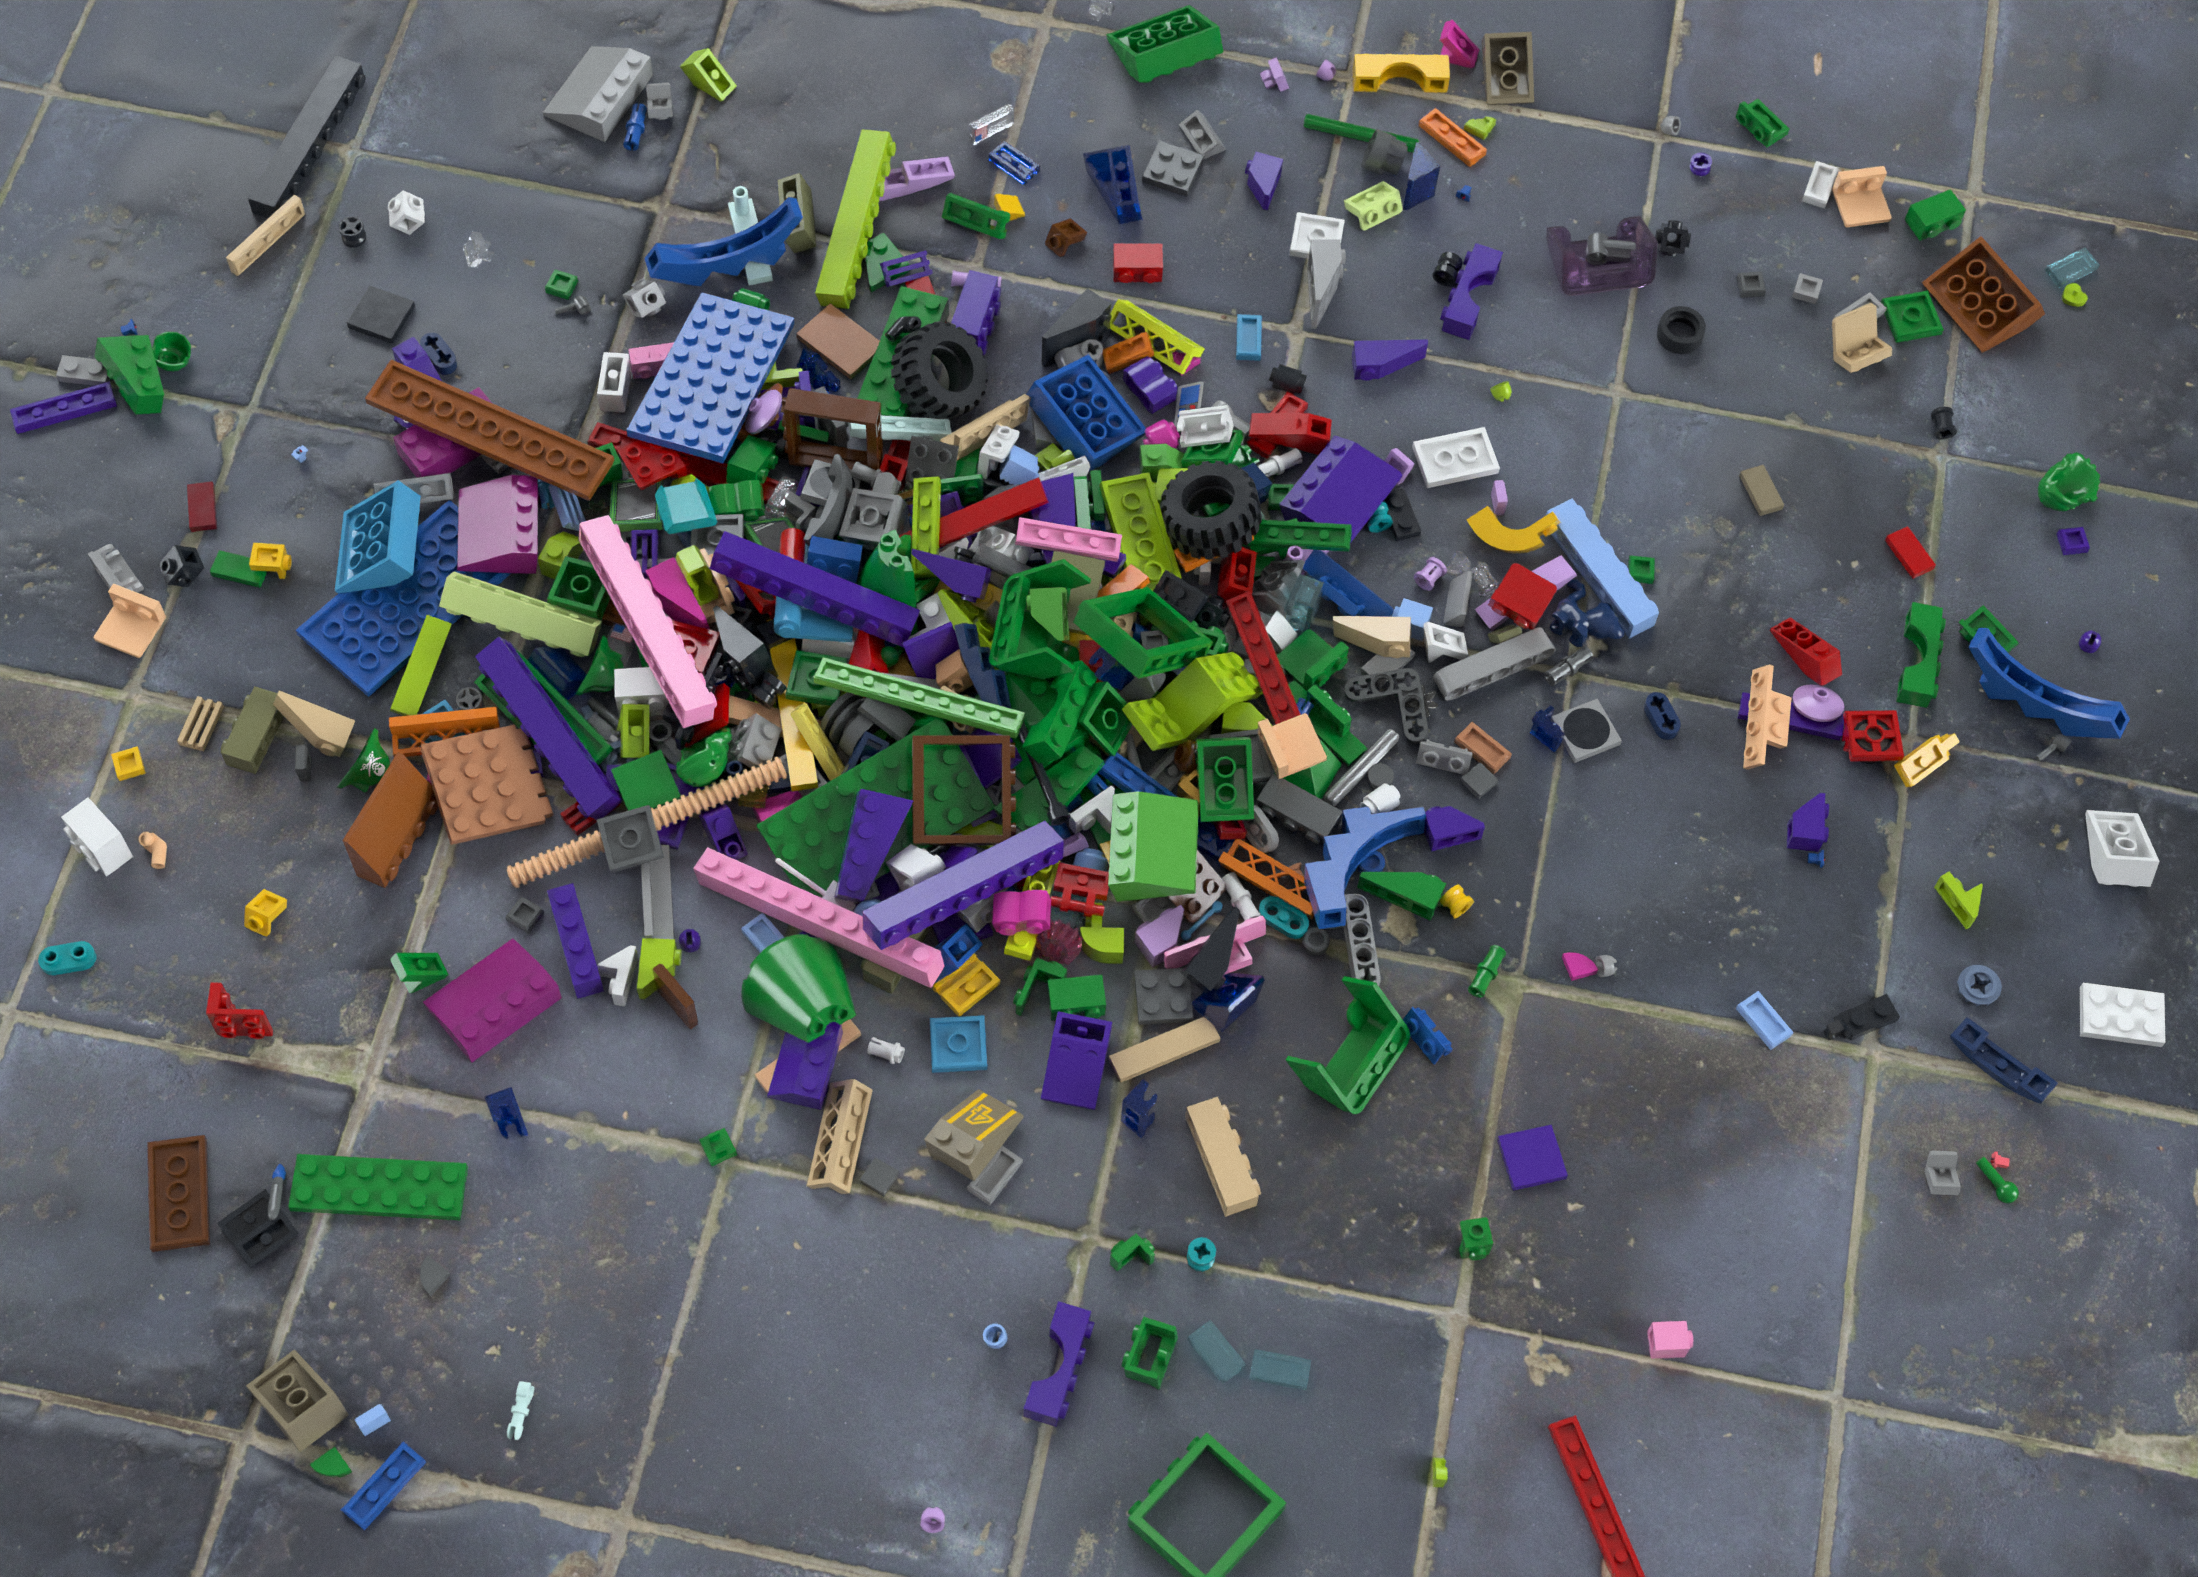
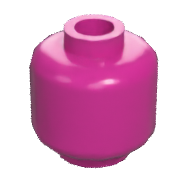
M1160 420L1145 429L1146 438L1142 440L1144 445L1167 444L1175 449L1178 448L1180 435L1172 421L1168 423L1166 420Z

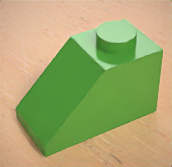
M1167 444L1140 445V474L1149 472L1152 482H1157L1160 469L1183 468L1181 460L1184 453Z
M1067 588L1030 589V595H1027L1026 603L1028 611H1031V616L1058 641H1068Z

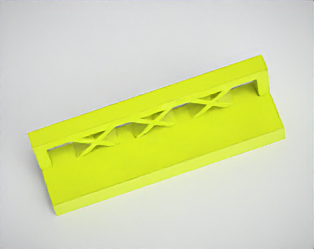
M1118 299L1111 311V330L1125 339H1129L1135 336L1134 327L1143 326L1150 337L1154 357L1181 374L1185 373L1192 358L1201 357L1205 348L1128 300ZM1119 312L1125 315L1127 326L1120 328L1114 324ZM1153 339H1164L1166 350L1156 351ZM1181 350L1186 353L1181 365L1174 362L1173 351Z

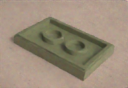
M1054 551L1051 563L1065 559L1091 578L1090 584L1071 589L1067 604L1069 632L1087 635L1073 623V620L1079 610L1078 606L1084 600L1098 597L1105 560Z

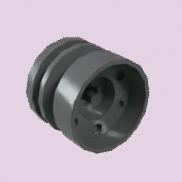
M847 692L831 705L825 713L820 727L832 743L839 744L840 749L847 756L851 757L864 732L867 731L874 734L880 727L858 711L865 698Z

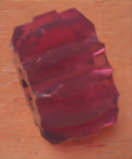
M1061 919L1055 922L1050 920V929L1038 934L1035 947L1041 950L1040 956L1048 958V962L1055 961L1060 964L1065 963L1069 965L1079 956L1083 938L1078 935L1079 929H1072L1070 927V922L1063 924Z

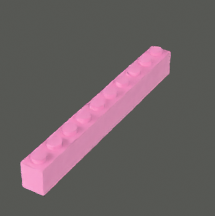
M609 515L581 522L579 524V542L683 728L712 720L714 708L717 706L716 698L706 688L702 673L697 672L692 655L687 654L685 651L683 640L680 635H676L671 618L664 614L662 603L658 597L655 598L650 581L643 577L641 566L637 560L634 561L629 544L627 542L624 543L618 525L613 524Z
M708 847L693 868L700 885L813 936L820 937L833 945L929 988H932L945 967L940 950L910 937L880 950L863 930V916Z

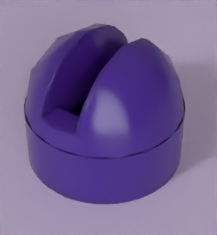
M2092 630L2083 633L2079 639V647L2087 653L2096 652L2101 645L2100 634ZM2090 638L2094 640L2092 645L2088 644Z
M694 929L684 930L679 936L681 949L688 953L697 951L701 946L699 933ZM692 935V944L687 945V936Z

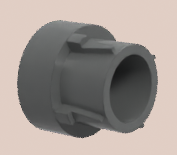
M1376 129L1364 153L1361 167L1381 175L1386 174L1394 177L1403 164L1408 147L1406 143L1397 140L1395 136Z

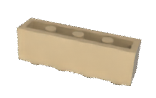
M1215 1097L1188 1106L1185 1118L1225 1217L1257 1206L1258 1195H1261L1260 1187L1256 1179H1251L1248 1171L1251 1169L1246 1154H1241L1239 1150L1240 1139L1237 1131L1230 1128L1228 1123L1230 1115L1226 1105H1221L1219 1098Z

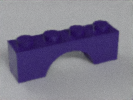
M1475 243L1472 252H1467L1463 263L1466 266L1465 270H1459L1455 282L1458 284L1457 289H1451L1448 302L1451 303L1449 307L1444 306L1440 320L1444 321L1443 332L1470 340L1478 320L1480 307L1472 301L1469 292L1478 286L1493 284L1500 268L1503 252Z
M571 883L547 890L577 999L604 992L574 884Z
M1058 1301L1050 1325L1049 1337L1061 1348L1064 1360L1060 1369L1053 1376L1045 1380L1032 1381L1024 1406L1023 1417L1057 1427L1059 1418L1065 1419L1069 1407V1402H1066L1065 1399L1068 1391H1074L1078 1375H1074L1076 1364L1082 1365L1086 1348H1082L1085 1338L1090 1339L1095 1322L1090 1321L1091 1311Z

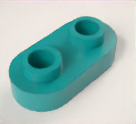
M1269 896L1261 901L1259 913L1265 918L1267 925L1291 939L1302 938L1307 932L1309 919L1305 913L1276 896ZM1269 910H1273V911H1275L1277 914H1276V915H1269L1267 912H1268ZM1296 924L1299 928L1292 929L1290 925Z
M78 941L45 948L39 954L38 963L46 974L60 975L91 968L96 962L97 955L91 944L85 941ZM79 951H84L83 955L76 956ZM51 956H56L53 961H48Z

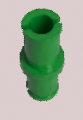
M1498 945L1490 946L1485 959L1478 964L1476 968L1477 974L1468 987L1469 993L1478 998L1484 997L1491 980L1496 979L1498 975L1497 969L1506 955V951Z

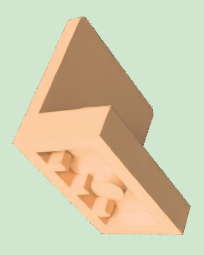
M1884 166L1838 172L1832 192L1845 227L1890 222L1892 216L1881 189L1887 174Z
M113 583L108 593L114 606L94 635V639L96 642L140 658L166 619V615L159 601Z
M1306 713L1274 726L1270 725L1268 718L1258 722L1259 738L1278 779L1327 760L1324 749Z

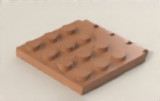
M515 725L421 744L422 756L451 845L542 825L545 823V818L554 815L548 797L538 798L546 794V789L541 774L530 773L539 770L533 750L523 751V749L531 747L529 737L521 728L516 729Z

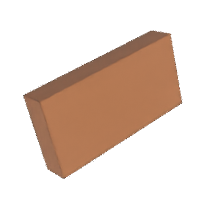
M1473 722L1454 741L1460 748H1467L1469 752H1472V757L1483 764L1492 774H1495L1512 755L1511 752Z

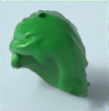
M2078 452L2066 454L2061 461L2050 467L2038 483L2037 491L2040 502L2047 508L2062 512L2071 509L2075 510V507L2082 503L2095 502L2098 499V485L2101 482L2099 480L2100 474L2096 471V465L2091 464L2089 458L2085 459Z
M721 728L708 735L703 741L681 750L682 758L680 763H677L676 772L683 782L693 787H704L716 782L727 764L728 743L732 740L731 730Z

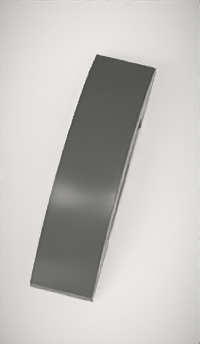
M839 454L834 455L827 474L833 485L821 518H811L803 540L808 546H810L811 536L833 539L844 521L852 495V476L849 467Z

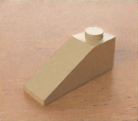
M1333 616L1335 637L1383 657H1410L1411 617Z
M279 690L273 705L315 748L320 749L323 754L340 757L355 720Z

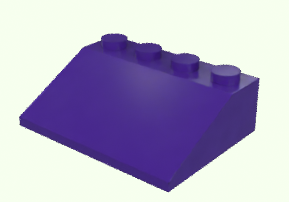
M1334 435L1279 505L1285 521L1297 518L1298 522L1351 524V543L1403 475L1402 472L1356 442Z

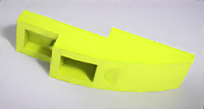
M1059 862L1043 868L1032 876H1028L1022 892L1045 890L1051 898ZM1023 930L1008 936L1004 954L1030 961L1040 933L1031 934Z

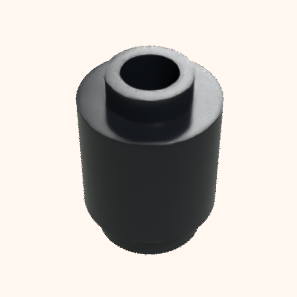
M1279 364L1278 368L1273 367L1269 381L1273 382L1272 388L1284 392L1288 391L1293 395L1295 393L1301 394L1307 375L1302 374L1300 370Z

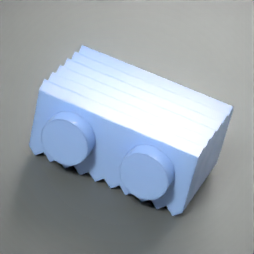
M1014 445L1003 463L1000 462V479H1004L1005 482L1009 481V484L1016 485L1038 478L1040 475L1038 473L1040 467L1037 466L1038 457Z

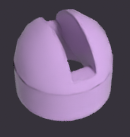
M1325 60L1316 76L1325 81L1331 80L1336 74V68L1331 62Z
M938 1507L925 1509L921 1516L922 1529L929 1533L942 1531L945 1523L943 1511Z

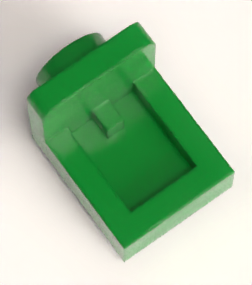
M1482 1217L1461 1221L1459 1224L1462 1234V1242L1459 1247L1461 1259L1470 1258L1472 1261L1484 1259L1489 1255L1494 1244L1488 1219Z
M1135 1233L1126 1242L1121 1240L1111 1249L1110 1265L1118 1272L1139 1254L1150 1266L1154 1262L1155 1249L1146 1238L1141 1239Z

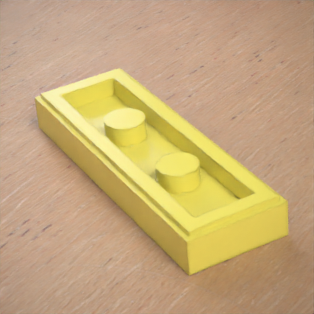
M807 703L797 706L790 713L792 719L829 780L837 778L841 775L845 766Z

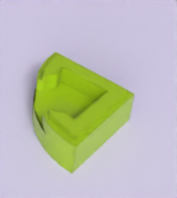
M1492 117L1470 119L1465 123L1463 130L1484 140L1495 126L1496 119Z
M1433 1457V1487L1443 1488L1448 1480V1470L1445 1467L1446 1460L1444 1458Z

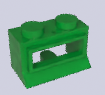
M1143 1316L1141 1324H1136L1133 1330L1131 1341L1134 1343L1132 1349L1125 1352L1122 1360L1125 1376L1149 1384L1159 1390L1178 1339L1176 1327ZM1151 1335L1162 1340L1150 1371L1138 1368L1148 1338Z

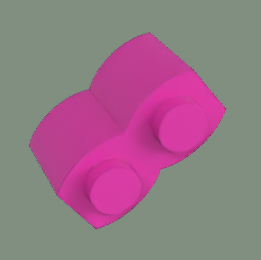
M1008 891L994 894L992 924L996 932L1010 936L1023 930L1031 934H1039L1044 930L1050 929L1051 898L1047 891Z

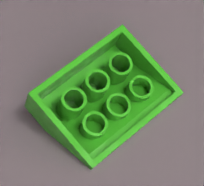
M1139 791L1113 794L1108 885L1117 902L1196 893L1198 800Z

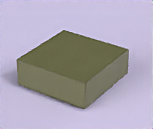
M1507 625L1488 633L1490 642L1500 644L1523 633L1520 626Z

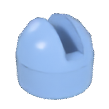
M991 1324L985 1328L983 1339L990 1348L1000 1349L1007 1342V1333L1000 1324ZM997 1332H1001L998 1342H995L997 1338Z

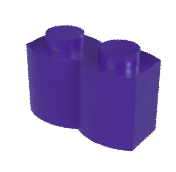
M1147 356L1124 369L1123 381L1151 414L1176 400L1178 387L1172 378H1168L1163 374V369L1158 361H1154Z

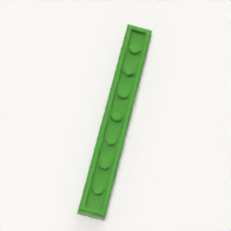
M824 657L814 675V683L997 734L1010 735V737L1015 739L1025 719V712Z

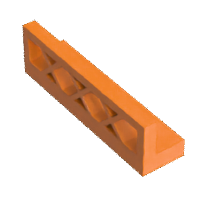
M489 707L390 717L389 728L392 734L393 756L395 758L398 752L402 753L405 757L422 755L421 747L419 746L426 744L424 741L432 735H437L442 740L452 738L456 733L464 732L468 735L482 732L483 730L500 728L497 708ZM411 738L415 741L410 748L399 749V739Z
M1235 839L1228 852L1222 853L1218 860L1222 867L1230 872H1235L1237 876L1267 894L1279 897L1305 913L1312 920L1314 912L1311 903L1303 899L1300 892L1306 890V886L1299 887L1298 884L1299 881L1305 885L1302 875L1241 839ZM1239 846L1249 852L1251 861L1242 863L1233 857ZM1252 854L1259 857L1260 859L1254 860ZM1262 862L1271 864L1273 875L1264 876L1256 871L1255 864ZM1275 867L1281 870L1282 872L1276 874ZM1287 875L1293 877L1296 888L1289 890L1279 885L1278 878Z

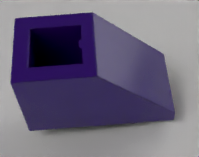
M1819 793L1792 814L1787 824V848L1819 852L1822 844L1827 843L1829 828L1825 827V819L1828 818L1829 804L1825 803V793Z
M720 803L716 804V808L708 807V811H700L701 814H698L715 851L735 860L748 855L732 813L725 803L723 805H720Z

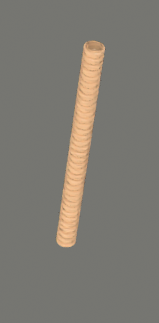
M775 757V760L772 762L767 760L765 765L760 763L759 767L755 768L753 766L750 771L745 769L743 770L744 773L739 774L738 772L733 778L728 776V780L724 781V779H721L718 784L713 782L711 787L706 785L703 790H700V788L696 789V793L691 791L686 797L681 795L679 800L674 798L671 803L667 801L664 806L659 804L656 809L651 808L656 829L659 831L664 825L669 827V823L672 822L676 824L679 819L684 821L686 816L691 818L694 813H697V815L701 814L700 811H708V807L716 808V804L720 803V805H723L724 801L728 800L730 802L733 797L738 799L740 794L745 796L750 790L755 792V788L759 787V789H762L765 784L770 786L772 781L777 783L780 778L786 779L787 774L781 759ZM595 830L594 834L588 833L585 838L582 836L578 837V841L573 839L568 845L563 843L561 848L556 846L553 851L548 849L546 854L541 852L538 857L531 856L529 861L524 859L523 863L517 862L514 867L511 865L507 866V873L513 887L519 888V884L522 883L527 885V881L531 880L534 882L536 881L535 878L539 877L541 879L544 874L549 876L551 871L558 872L561 867L566 869L567 865L573 866L576 861L581 863L583 858L590 859L593 854L598 856L600 851L605 853L600 832Z

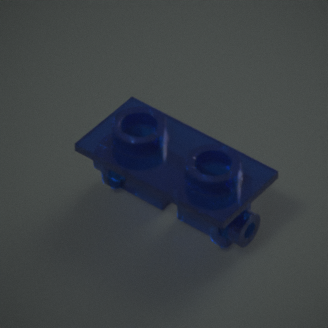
M803 348L797 367L802 368V371H809L810 384L816 390L824 386L827 393L829 391H839L841 388L840 380L831 370L826 371L828 366L821 359L820 355L814 353V351L808 352L806 348Z

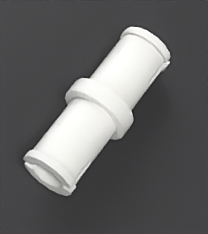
M1295 448L1283 455L1270 457L1269 461L1258 465V467L1267 478L1274 474L1280 475L1284 473L1285 469L1302 463V459H1299L1302 458V455Z
M1231 872L1225 875L1222 880L1225 882L1226 890L1231 897L1230 902L1233 907H1237L1240 910L1244 920L1261 916L1251 901L1252 895L1248 890L1244 889L1236 873Z

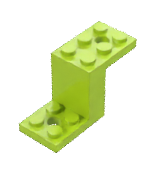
M1234 652L1194 659L1155 698L1130 702L1122 708V711L1151 750L1154 751L1178 746L1187 740H1194L1232 703L1257 699L1263 692L1259 686L1258 679L1245 668L1242 658Z

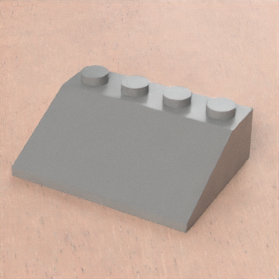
M591 46L543 111V116L606 142L652 78L651 58L631 48Z

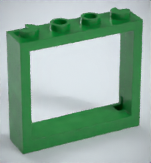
M1149 587L1084 600L1078 606L1079 610L1073 620L1074 624L1138 679L1187 667L1194 659L1205 657L1213 641ZM1139 612L1175 643L1146 650L1110 618Z
M1206 1432L1201 1439L1196 1436L1186 1448L1189 1452L1182 1460L1177 1457L1167 1468L1169 1474L1162 1481L1158 1478L1147 1491L1150 1495L1143 1502L1138 1500L1128 1511L1130 1517L1128 1518L1127 1525L1184 1577H1225L1280 1516L1286 1506V1502ZM1205 1449L1212 1453L1269 1504L1206 1575L1143 1519Z

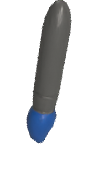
M282 1164L276 1167L272 1175L273 1182L268 1205V1217L270 1220H275L280 1210L283 1181L286 1177V1171Z

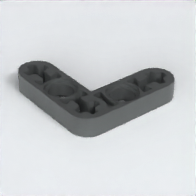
M1405 668L1354 677L1347 681L1345 693L1355 703L1399 696L1406 738L1414 744H1420L1421 741L1427 739L1429 730L1421 680L1415 670ZM1407 675H1410L1412 679H1416L1411 682L1410 687H1407L1405 683L1397 684L1399 689L1395 690L1392 677H1396L1397 682L1404 681ZM1380 679H1386L1390 682V687L1385 692H1379L1375 688L1377 681ZM1371 681L1370 686L1373 694H1369L1368 689L1361 690L1359 696H1355L1354 692H1350V690L1354 689L1355 684H1359L1360 688L1368 687L1366 682ZM1411 699H1415L1420 703L1419 709L1414 713H1410L1405 709L1406 703ZM1417 718L1419 728L1424 729L1419 733V737L1409 733V731L1414 729L1412 719Z

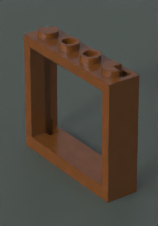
M789 388L787 398H782L781 413H783L782 427H785L783 440L786 441L785 453H788L789 465L811 468L815 459L831 464L834 455L839 454L850 470H852L857 461L876 471L880 469L883 461L881 402ZM799 415L866 425L867 451L801 441Z
M1010 735L912 737L913 845H997L1016 835V823H1011V812H1016V797L1011 796V785H1015L1016 774L1015 769H1010V758H1015V742H1010ZM924 745H1001L1002 835H924Z

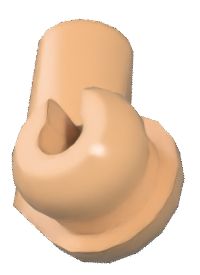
M141 833L138 840L140 845L152 854L151 867L156 869L164 868L167 852L166 842L154 833Z

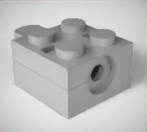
M882 472L878 474L872 491L853 488L839 536L845 542L863 545L862 549L874 551L883 534L895 529L898 535L903 533L909 509L908 504L898 495L900 482L891 473Z

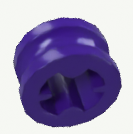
M1701 152L1694 154L1690 162L1691 172L1697 176L1707 175L1711 170V157ZM1700 162L1704 163L1702 166L1697 165Z

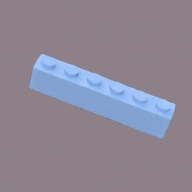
M1570 499L1548 510L1546 515L1553 511L1561 522L1557 525L1558 529L1551 534L1601 602L1612 605L1613 612L1619 618L1620 627L1630 639L1653 627L1659 614L1656 604L1648 599L1641 584L1632 578L1625 563L1619 561L1612 546L1606 543L1600 536L1599 529L1596 525L1591 524L1586 517L1584 509L1577 505L1573 499Z

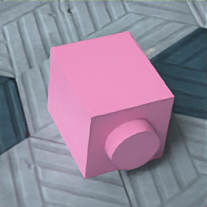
M1687 1321L1652 1322L1647 1331L1651 1359L1682 1358L1693 1347V1334L1687 1328Z

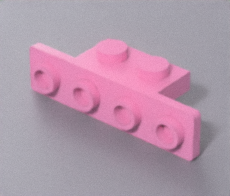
M1263 916L1247 919L1237 925L1229 966L1225 974L1252 965V957L1244 943L1266 934V920ZM1210 935L1199 937L1193 942L1182 946H1175L1169 951L1164 952L1165 968L1172 969L1187 965Z

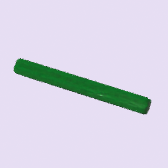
M1309 113L1306 114L1303 123L1305 128L1365 142L1370 141L1376 130ZM1386 132L1395 136L1397 140L1406 143L1408 152H1417L1419 146L1418 139Z

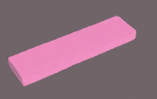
M1019 517L1015 545L1118 562L1122 535Z

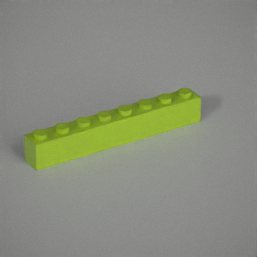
M861 130L815 291L821 306L827 307L829 304H832L836 308L849 309L851 300L855 298V284L857 279L861 277V263L863 258L867 256L868 238H871L873 234L874 217L878 216L879 199L883 197L885 190L884 181L890 174L891 156L894 157L896 152V144L892 141L890 132Z

